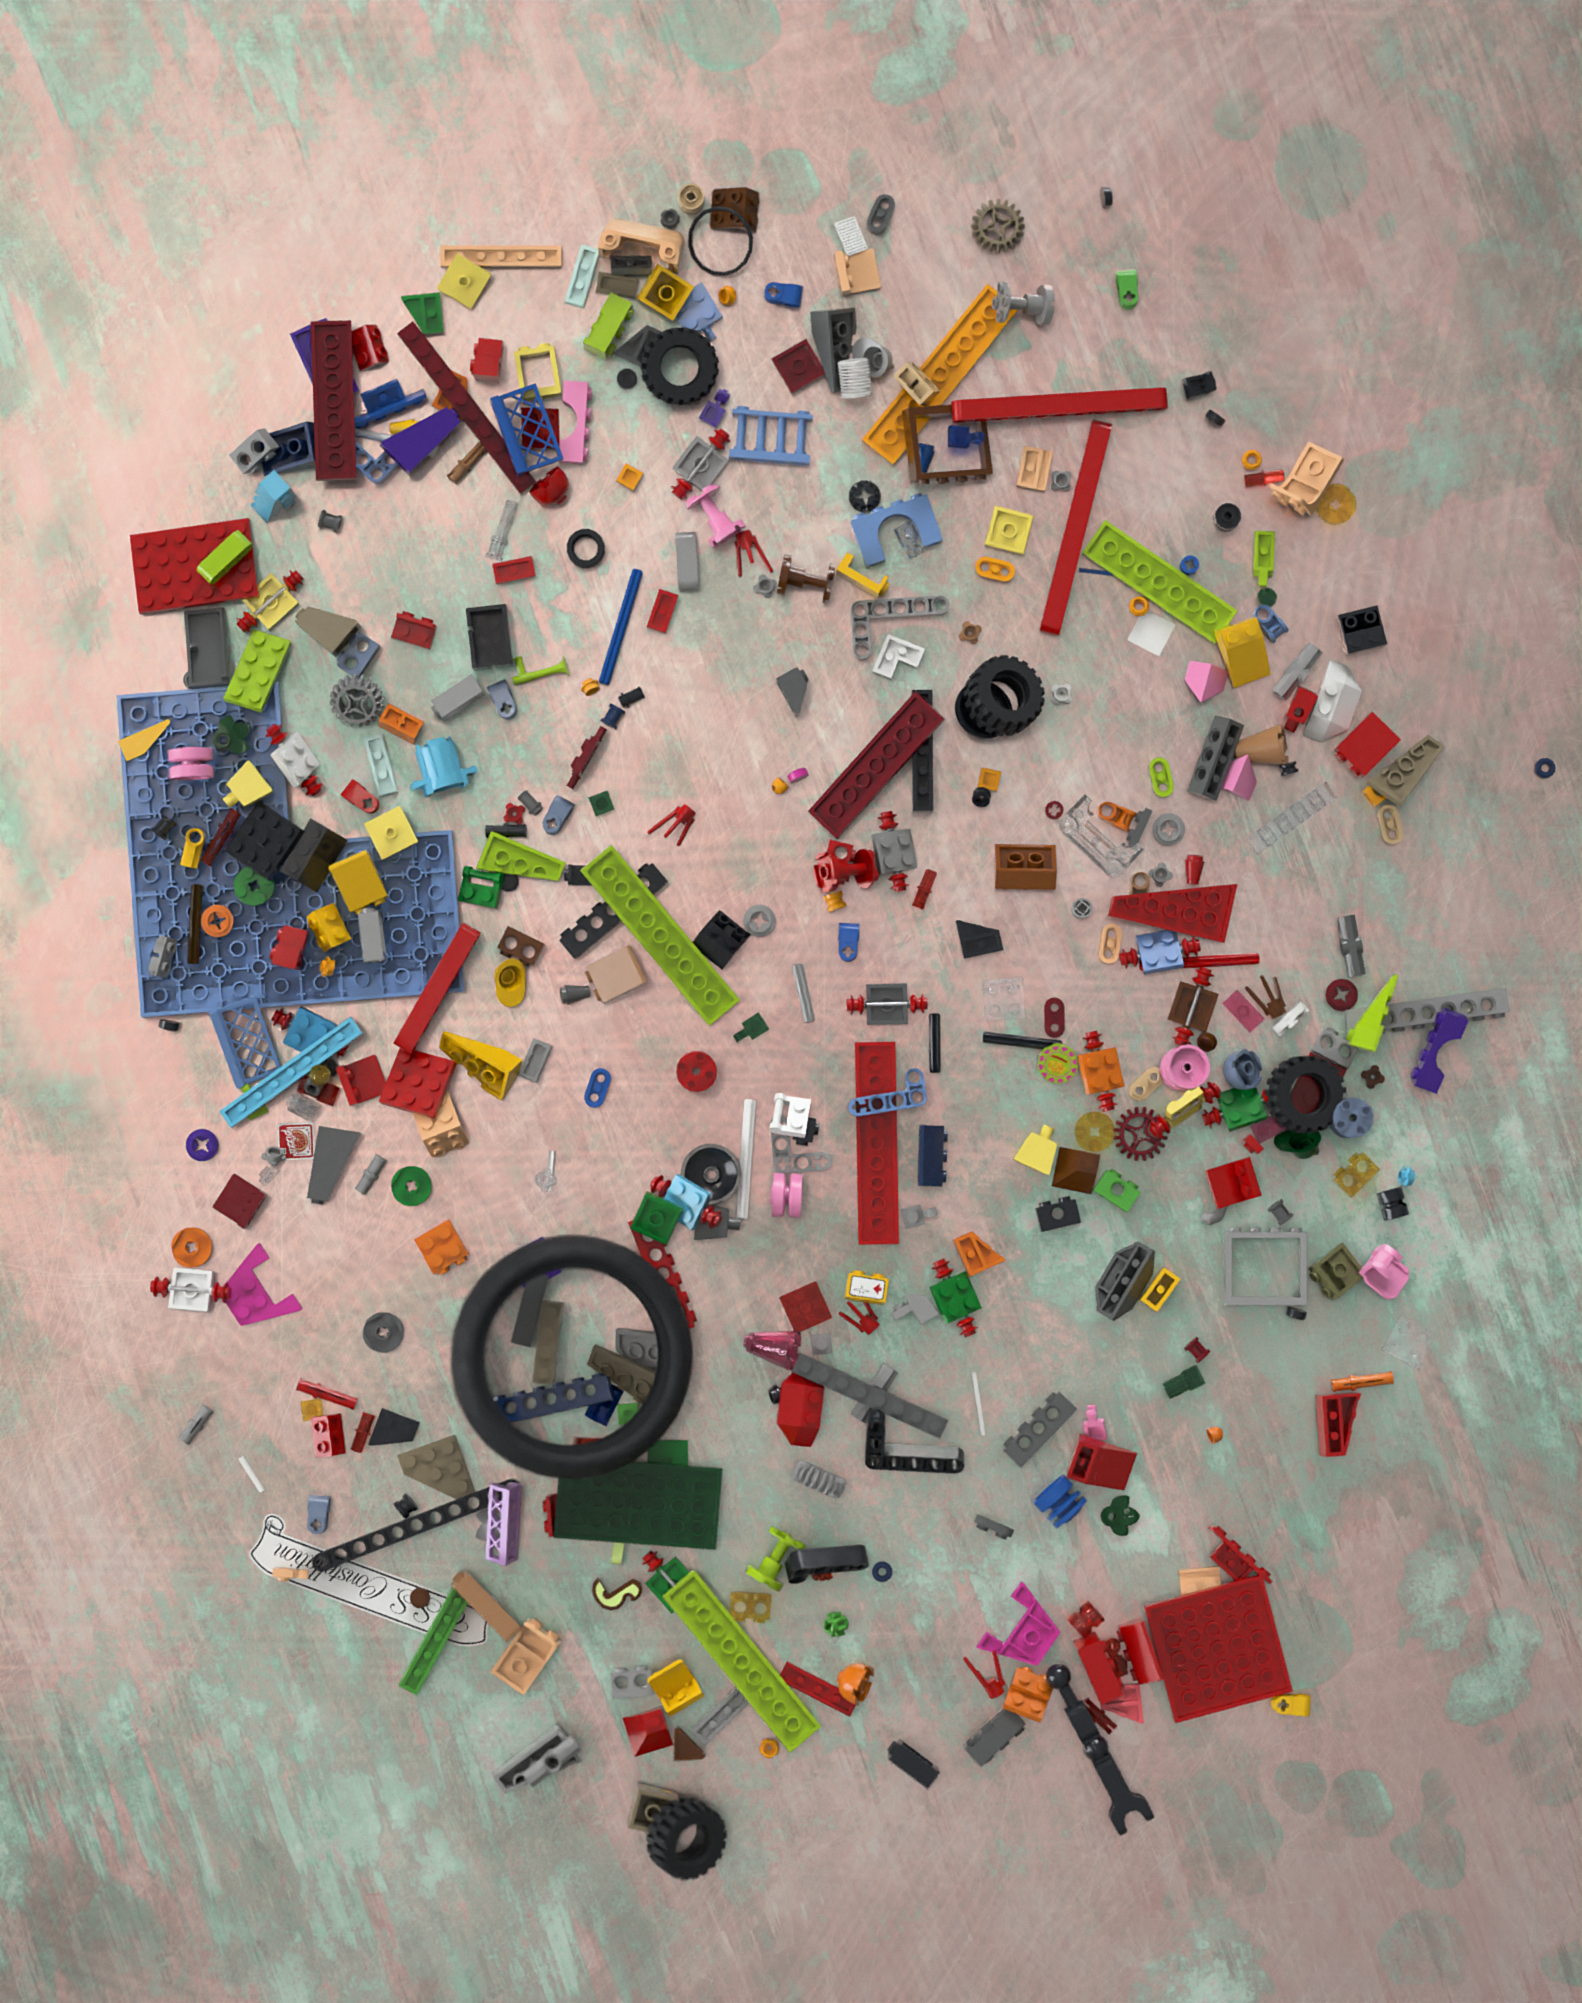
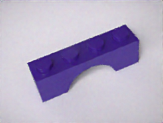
M1444 1007L1441 1012L1437 1013L1433 1031L1430 1030L1427 1035V1045L1419 1054L1418 1059L1420 1061L1411 1072V1081L1414 1086L1437 1094L1445 1076L1437 1066V1053L1446 1042L1461 1039L1469 1021L1465 1015Z

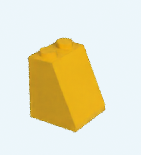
M367 850L328 866L350 913L355 912L356 915L363 913L362 909H366L367 906L372 904L375 907L386 902L385 898L389 897L371 855Z

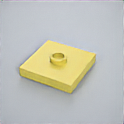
M456 253L437 289L472 309L492 273Z
M995 506L985 546L1024 555L1034 515Z
M401 806L364 823L382 860L418 843Z

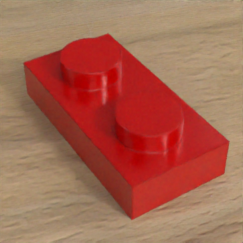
M532 556L492 564L496 585L536 577Z
M659 589L647 628L666 634L679 595Z

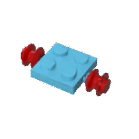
M680 1174L675 1175L672 1183L669 1179L663 1181V1175L653 1178L650 1183L651 1192L655 1193L658 1191L659 1197L665 1196V1200L683 1208L678 1219L679 1223L694 1230L701 1217V1223L705 1224L708 1222L710 1229L719 1226L722 1221L721 1211L715 1213L713 1206L705 1209L711 1193Z

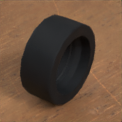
M580 529L569 537L567 554L576 566L591 568L598 565L603 559L605 544L602 537L596 531ZM582 537H590L597 543V554L590 560L579 559L574 552L576 541Z

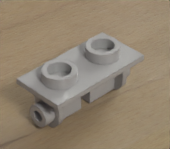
M161 935L159 939H156L153 952L158 953L159 957L152 956L148 968L150 975L167 978L171 969V960L176 951V939Z

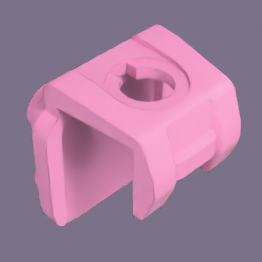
M1387 1244L1378 1246L1366 1265L1359 1271L1367 1285L1389 1300L1394 1299L1409 1279V1269L1400 1262L1403 1257Z

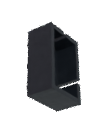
M499 604L466 608L467 626L469 629H473V631L468 630L472 669L474 671L492 669L491 665H494L495 668L513 667L507 605Z

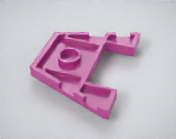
M258 1243L226 1282L232 1290L231 1298L227 1300L226 1304L240 1326L303 1309L294 1294L289 1295L275 1305L260 1283L253 1269L270 1258L261 1243Z
M1021 1581L1011 1597L1028 1608L1005 1643L986 1631L976 1647L989 1652L996 1651L998 1655L1038 1666L1061 1632Z

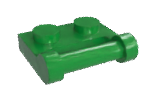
M464 866L458 901L497 909L504 881V873H491L473 869L471 866ZM475 877L494 881V885L490 887L471 883V879Z

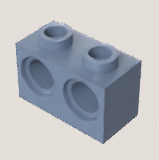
M358 632L357 635L353 634L348 641L350 646L346 652L342 651L338 656L337 666L351 676L356 674L357 678H360L381 646L361 632ZM365 641L368 643V648L366 651L361 652L357 648L358 644ZM350 658L357 660V665L354 668H348L346 665Z

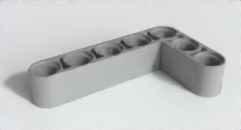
M944 596L859 600L854 602L850 612L854 657L859 661H864L871 655L870 620L942 616L949 609V600ZM937 601H942L945 603L946 608L939 611L935 608L934 604ZM917 602L924 603L926 609L923 612L915 610L914 605ZM901 603L905 606L906 610L903 613H897L894 610V606ZM880 604L885 607L886 611L883 614H877L874 611V607ZM862 606L865 609V613L858 616L854 613V608ZM864 626L867 630L866 634L863 636L857 635L855 632L856 627ZM859 646H865L868 649V653L860 656L856 649Z

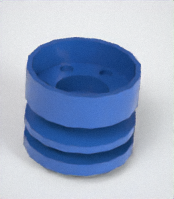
M1064 1474L1052 1482L1033 1501L1041 1512H1045L1048 1509L1052 1510L1047 1517L1049 1521L1058 1516L1053 1523L1056 1529L1072 1520L1087 1502L1084 1496L1075 1501L1080 1494L1078 1490L1071 1494L1068 1493L1073 1484Z

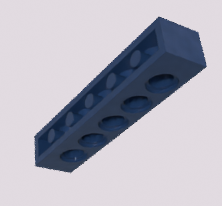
M604 1373L594 1374L590 1380H584V1377L573 1379L572 1384L565 1385L564 1382L554 1383L553 1388L545 1389V1386L533 1388V1392L527 1394L525 1390L514 1392V1396L506 1398V1395L494 1397L497 1405L511 1423L615 1400L610 1376H604ZM592 1384L595 1387V1393L592 1396H588L586 1388ZM569 1389H573L576 1393L575 1398L571 1401L566 1396ZM551 1393L556 1396V1401L552 1405L547 1402V1396ZM533 1397L536 1400V1406L530 1409L527 1406V1402ZM514 1402L517 1409L511 1414L508 1411V1405Z

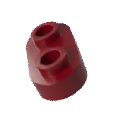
M1054 997L1048 999L1044 1004V1031L1049 1037L1057 1038L1065 1030V1008L1062 1000ZM1052 1004L1058 1005L1057 1011L1051 1010ZM1052 1024L1058 1025L1056 1032L1051 1030Z

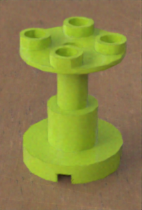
M771 1526L769 1532L780 1540L770 1557L765 1556L759 1568L749 1564L745 1572L759 1582L780 1592L784 1584L777 1580L776 1577L783 1567L780 1563L790 1545L799 1550L804 1549L806 1545L798 1540H794L788 1533Z

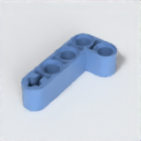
M355 441L356 468L372 483L377 485L384 483L399 467L396 462L393 464L386 463V458L389 455L385 451L375 460ZM366 456L368 458L365 465L357 464L359 457ZM381 470L383 472L382 476L379 479H374L372 477L373 471Z
M917 1068L910 1069L906 1073L905 1083L907 1090L852 1099L848 1105L849 1112L853 1116H864L922 1106L927 1100L923 1073ZM911 1072H917L920 1075L918 1083H911L909 1081V1074ZM914 1092H920L923 1095L921 1103H914L912 1101V1094ZM895 1095H900L903 1098V1104L899 1107L892 1104V1098ZM875 1098L883 1101V1107L879 1110L872 1107V1101ZM869 1099L868 1106L870 1112H866L867 1108L860 1109V1113L852 1110V1106L855 1105L856 1101H858L859 1105L866 1104L864 1100Z

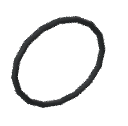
M715 206L704 210L694 219L688 234V247L693 260L701 269L712 275L727 276L738 272L748 262L753 248V236L749 224L741 214L728 207ZM713 211H727L737 216L746 227L749 237L748 252L744 261L735 269L726 272L713 271L704 266L696 257L692 246V234L697 222L705 214Z

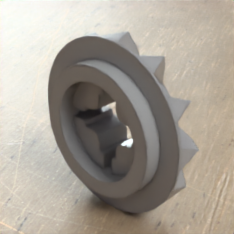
M1163 814L1153 824L1154 837L1162 845L1171 846L1177 844L1184 836L1185 825L1182 819L1175 814ZM1167 821L1170 827L1177 828L1171 832L1170 838L1167 832H1160V830L1166 828Z
M760 904L750 907L745 912L743 918L745 929L749 934L756 937L768 935L773 930L776 922L773 911L769 907ZM762 912V919L768 921V923H762L759 929H757V923L751 919L758 918V915Z

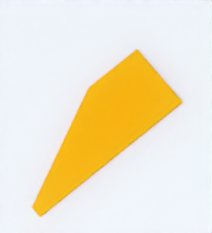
M167 719L119 740L118 743L126 761L143 755L170 724V720Z

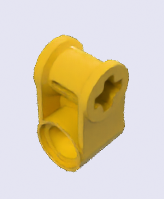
M1282 1694L1271 1699L1272 1709L1279 1714L1310 1716L1311 1695ZM1284 1701L1285 1705H1283L1281 1708L1277 1706L1278 1703Z

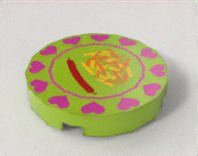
M1055 1043L1047 1046L1042 1050L1038 1058L1039 1072L1044 1079L1051 1083L1067 1082L1077 1072V1056L1073 1049L1065 1044Z

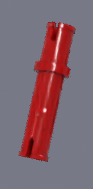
M302 1378L299 1379L297 1391L310 1394L315 1399L318 1397L354 1410L357 1397L355 1398L323 1387L321 1383L315 1384Z

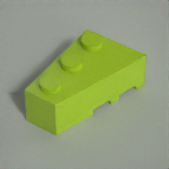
M611 292L599 313L600 315L596 323H593L588 338L585 337L583 341L584 349L605 360L608 355L612 356L616 349L614 343L617 337L621 338L625 331L623 325L626 320L630 321L635 311L632 309L633 303Z

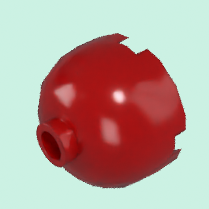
M556 466L546 473V477L542 480L540 478L529 491V494L540 504L547 506L557 503L559 505L567 498L565 493L569 488L568 477Z

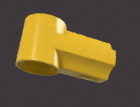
M192 828L186 833V842L180 865L198 869L203 845L206 841V833L202 829ZM196 831L201 835L198 843H194L191 839V835Z

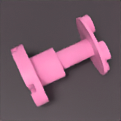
M710 484L702 490L703 494L698 497L694 495L686 501V508L688 510L701 504L710 518L708 524L715 533L708 542L712 548H716L719 541L722 544L736 536L737 533L741 532V528H745L746 525L742 519L732 523L725 511L720 513L711 496L721 487Z

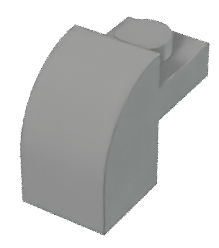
M918 1293L905 1295L908 1303L904 1304V1302L897 1304L893 1307L894 1311L891 1312L894 1320H897L913 1311L920 1324L938 1315L932 1302L924 1295Z

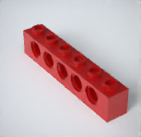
M633 1220L628 1222L629 1227L631 1226ZM631 1229L641 1257L657 1270L660 1268L668 1269L669 1277L666 1281L677 1291V1296L684 1309L689 1328L695 1327L694 1322L697 1321L694 1311H689L687 1303L690 1302L686 1291H681L679 1285L682 1284L679 1273H674L672 1268L675 1262L671 1253L667 1254L664 1248L668 1245L654 1239L647 1242L643 1239V1234ZM653 1249L661 1251L662 1257L660 1260L656 1261L651 1258L650 1252Z

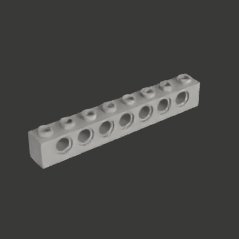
M1502 988L1387 1004L1389 1006L1388 1014L1391 1015L1392 1021L1389 1025L1381 1021L1380 1025L1384 1026L1382 1034L1385 1033L1384 1029H1392L1393 1032L1405 1031L1404 1027L1412 1026L1413 1029L1425 1028L1424 1024L1432 1023L1434 1027L1435 1017L1438 1012H1441L1444 1005L1450 1006L1452 1011L1463 1014L1467 1018L1472 1017L1473 1021L1485 1020L1484 1016L1492 1015L1493 1018L1505 1017L1504 1013L1510 1012L1507 989ZM1485 999L1489 1000L1492 1004L1489 1011L1484 1010L1482 1007V1002ZM1465 1002L1470 1003L1472 1007L1471 1012L1468 1014L1462 1010V1005ZM1368 1007L1344 1011L1347 1034L1350 1028L1353 1029ZM1424 1008H1429L1432 1012L1429 1019H1425L1422 1016ZM1405 1010L1409 1011L1412 1015L1409 1022L1404 1021L1402 1018V1013Z

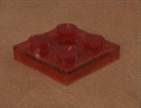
M816 1281L779 1297L795 1334L832 1318Z

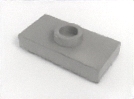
M533 1038L518 1076L537 1083L552 1045Z

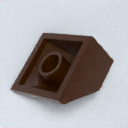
M1059 1147L1052 1187L1091 1194L1097 1175L1100 1154Z

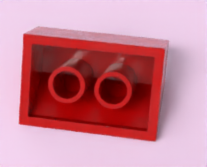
M1140 1617L1118 1625L1119 1630L1116 1633L1119 1642H1124L1126 1650H1123L1126 1662L1130 1661L1133 1669H1130L1133 1681L1137 1680L1138 1684L1142 1685L1163 1680L1164 1677L1144 1620Z

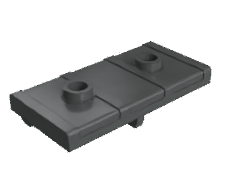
M224 607L184 611L190 689L228 686L230 684Z

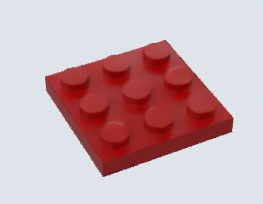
M399 1048L379 1102L383 1105L436 1119L457 1063L453 1060L416 1050L410 1054Z

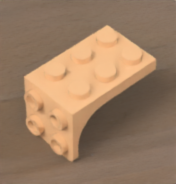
M1308 442L1286 481L1280 487L1270 484L1269 488L1272 491V495L1278 499V503L1285 507L1291 505L1296 512L1302 515L1305 513L1313 515L1344 459Z
M448 1088L436 1119L413 1113L422 1141L431 1157H441L447 1152L461 1149L469 1143L457 1116Z
M528 1618L491 1670L492 1674L522 1695L526 1693L561 1643V1640H559L560 1636L551 1629L549 1631L543 1629V1624L535 1618L532 1620Z

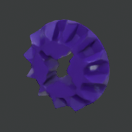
M206 1129L193 1131L186 1140L187 1153L197 1161H207L213 1158L218 1150V1140L215 1134ZM196 1139L202 1142L209 1139L206 1144L208 1152L204 1149L196 1151L199 1146Z

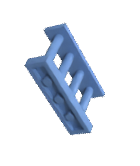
M737 406V409H733L732 415L738 416L737 440L734 449H729V460L809 466L810 455H806L804 451L806 422H813V415H809L808 411H797V414L749 410V407ZM746 417L758 418L757 442L754 451L746 450V447H744ZM766 419H778L777 445L774 452H766L764 448ZM786 420L798 421L797 447L794 454L786 453V450H784Z

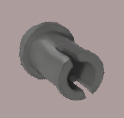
M527 790L522 792L517 798L529 810V814L535 816L543 809L542 803L537 802Z

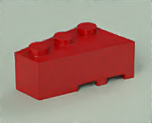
M1095 1631L1073 1640L1100 1704H1105L1123 1696L1121 1689L1125 1687L1120 1676L1116 1678L1113 1672L1116 1670V1666L1112 1658L1108 1659L1105 1652L1109 1650L1105 1641H1100Z

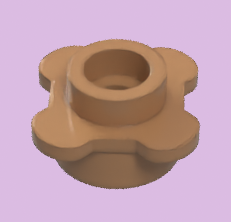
M966 621L962 625L963 630L959 634V638L962 641L967 640L971 644H976L978 642V634L982 631L980 625L975 626Z

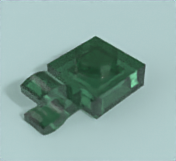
M758 1012L741 1023L744 1029L734 1034L733 1038L737 1043L747 1036L754 1040L768 1031L769 1028Z

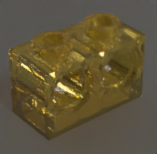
M1355 1152L1348 1159L1349 1164L1345 1168L1341 1166L1333 1174L1335 1178L1332 1181L1349 1198H1352L1380 1170L1364 1152L1359 1154ZM1361 1160L1367 1164V1169L1364 1172H1360L1357 1169V1164ZM1345 1175H1350L1353 1179L1352 1184L1348 1187L1342 1181Z
M731 1591L729 1614L735 1621L745 1622V1618L753 1619V1622L765 1623L766 1620H770V1593ZM736 1602H744L746 1609L743 1612L736 1611L734 1608ZM757 1603L765 1604L766 1611L764 1613H757L754 1607Z

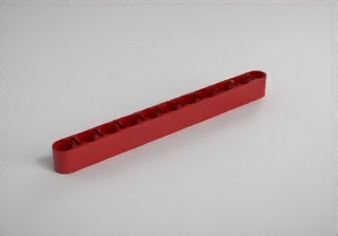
M1165 387L963 399L952 401L951 405L953 422L965 423L1157 411L1168 409L1167 389Z
M1092 420L1039 631L1058 636L1060 634L1112 429V424Z

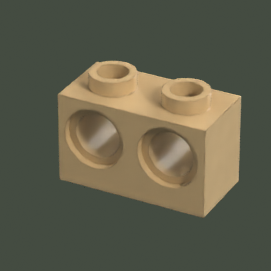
M906 362L893 375L919 405H927L940 392L914 362Z

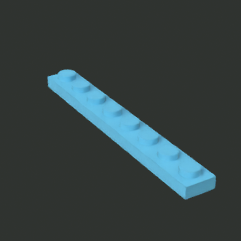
M349 1017L220 1110V1113L231 1128L235 1127L357 1039L363 1032L354 1019Z

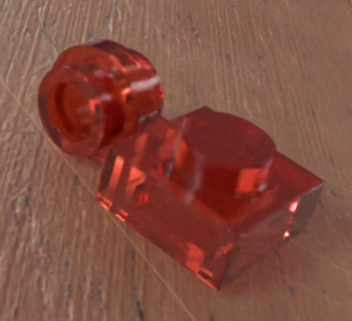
M1115 1638L1107 1639L1105 1643L1109 1650L1107 1652L1109 1654L1108 1659L1112 1658L1116 1666V1670L1113 1671L1115 1676L1123 1677L1129 1674L1126 1660L1122 1655H1118L1120 1642Z

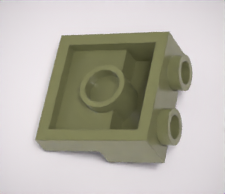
M1343 1242L1308 1268L1310 1270V1278L1316 1283L1319 1282L1323 1288V1295L1328 1299L1331 1298L1332 1301L1341 1297L1364 1278L1359 1274L1362 1267Z

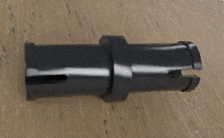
M504 823L503 825L485 826L486 838L489 837L491 831L507 838L527 837L526 824L509 825Z

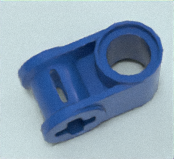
M771 282L765 287L764 298L769 303L788 307H801L803 286ZM771 289H775V292L779 294H775V297H772Z
M839 923V955L845 962H851L857 957L859 923ZM846 947H850V950L854 951V953L850 954V957H846V954L842 953V951H846Z

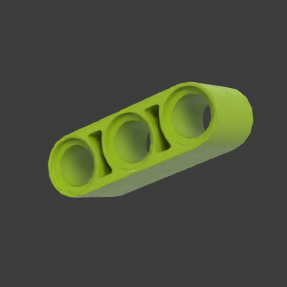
M236 530L198 565L196 570L212 585L252 549L253 544L239 530Z

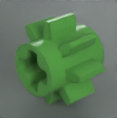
M841 1612L827 1614L828 1619H825L823 1623L825 1632L830 1634L831 1637L845 1635L844 1630L848 1629L849 1625L846 1616L841 1615Z

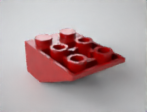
M1079 1434L1067 1468L1066 1478L1088 1485L1125 1490L1137 1453Z

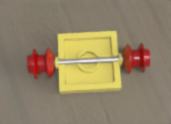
M290 570L291 575L289 577L283 576V582L285 583L283 585L270 573L258 584V598L242 600L252 611L251 614L243 611L244 617L242 619L237 618L238 622L236 624L243 632L248 631L251 633L249 628L252 625L257 627V621L254 618H258L270 630L299 604L288 592V587L292 591H297L296 586L298 584L304 585L301 582L304 578L297 570L294 572Z
M1207 1082L1208 1087L1206 1089L1204 1087H1197L1194 1090L1190 1089L1183 1094L1180 1100H1174L1166 1107L1165 1118L1158 1116L1157 1123L1150 1122L1151 1127L1149 1129L1152 1135L1162 1139L1164 1132L1169 1134L1171 1129L1202 1108V1102L1212 1104L1214 1097L1220 1099L1221 1090L1218 1085Z

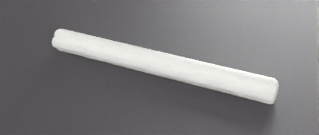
M751 1099L744 1100L740 1151L741 1182L738 1187L736 1218H741V1220L748 1219L756 1110V1101Z

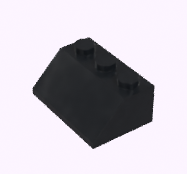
M310 818L304 828L305 832L287 857L280 871L318 892L330 872L328 866L335 863L348 840Z

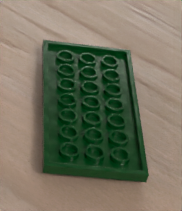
M634 1461L615 1471L599 1476L582 1479L558 1478L553 1538L716 1550L722 1468Z

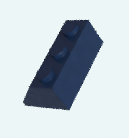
M919 1125L917 1186L942 1187V1183H946L947 1171L943 1170V1162H947V1150H943V1145L948 1140V1130H944V1126Z

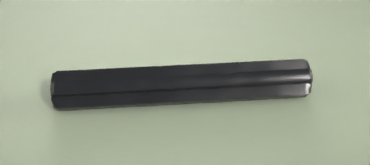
M993 1032L983 1033L984 1043L1044 1049L1055 1043L1063 1044L1061 1040Z

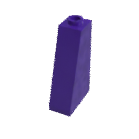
M446 407L385 439L380 444V447L409 475L460 424V416L452 408L449 410Z

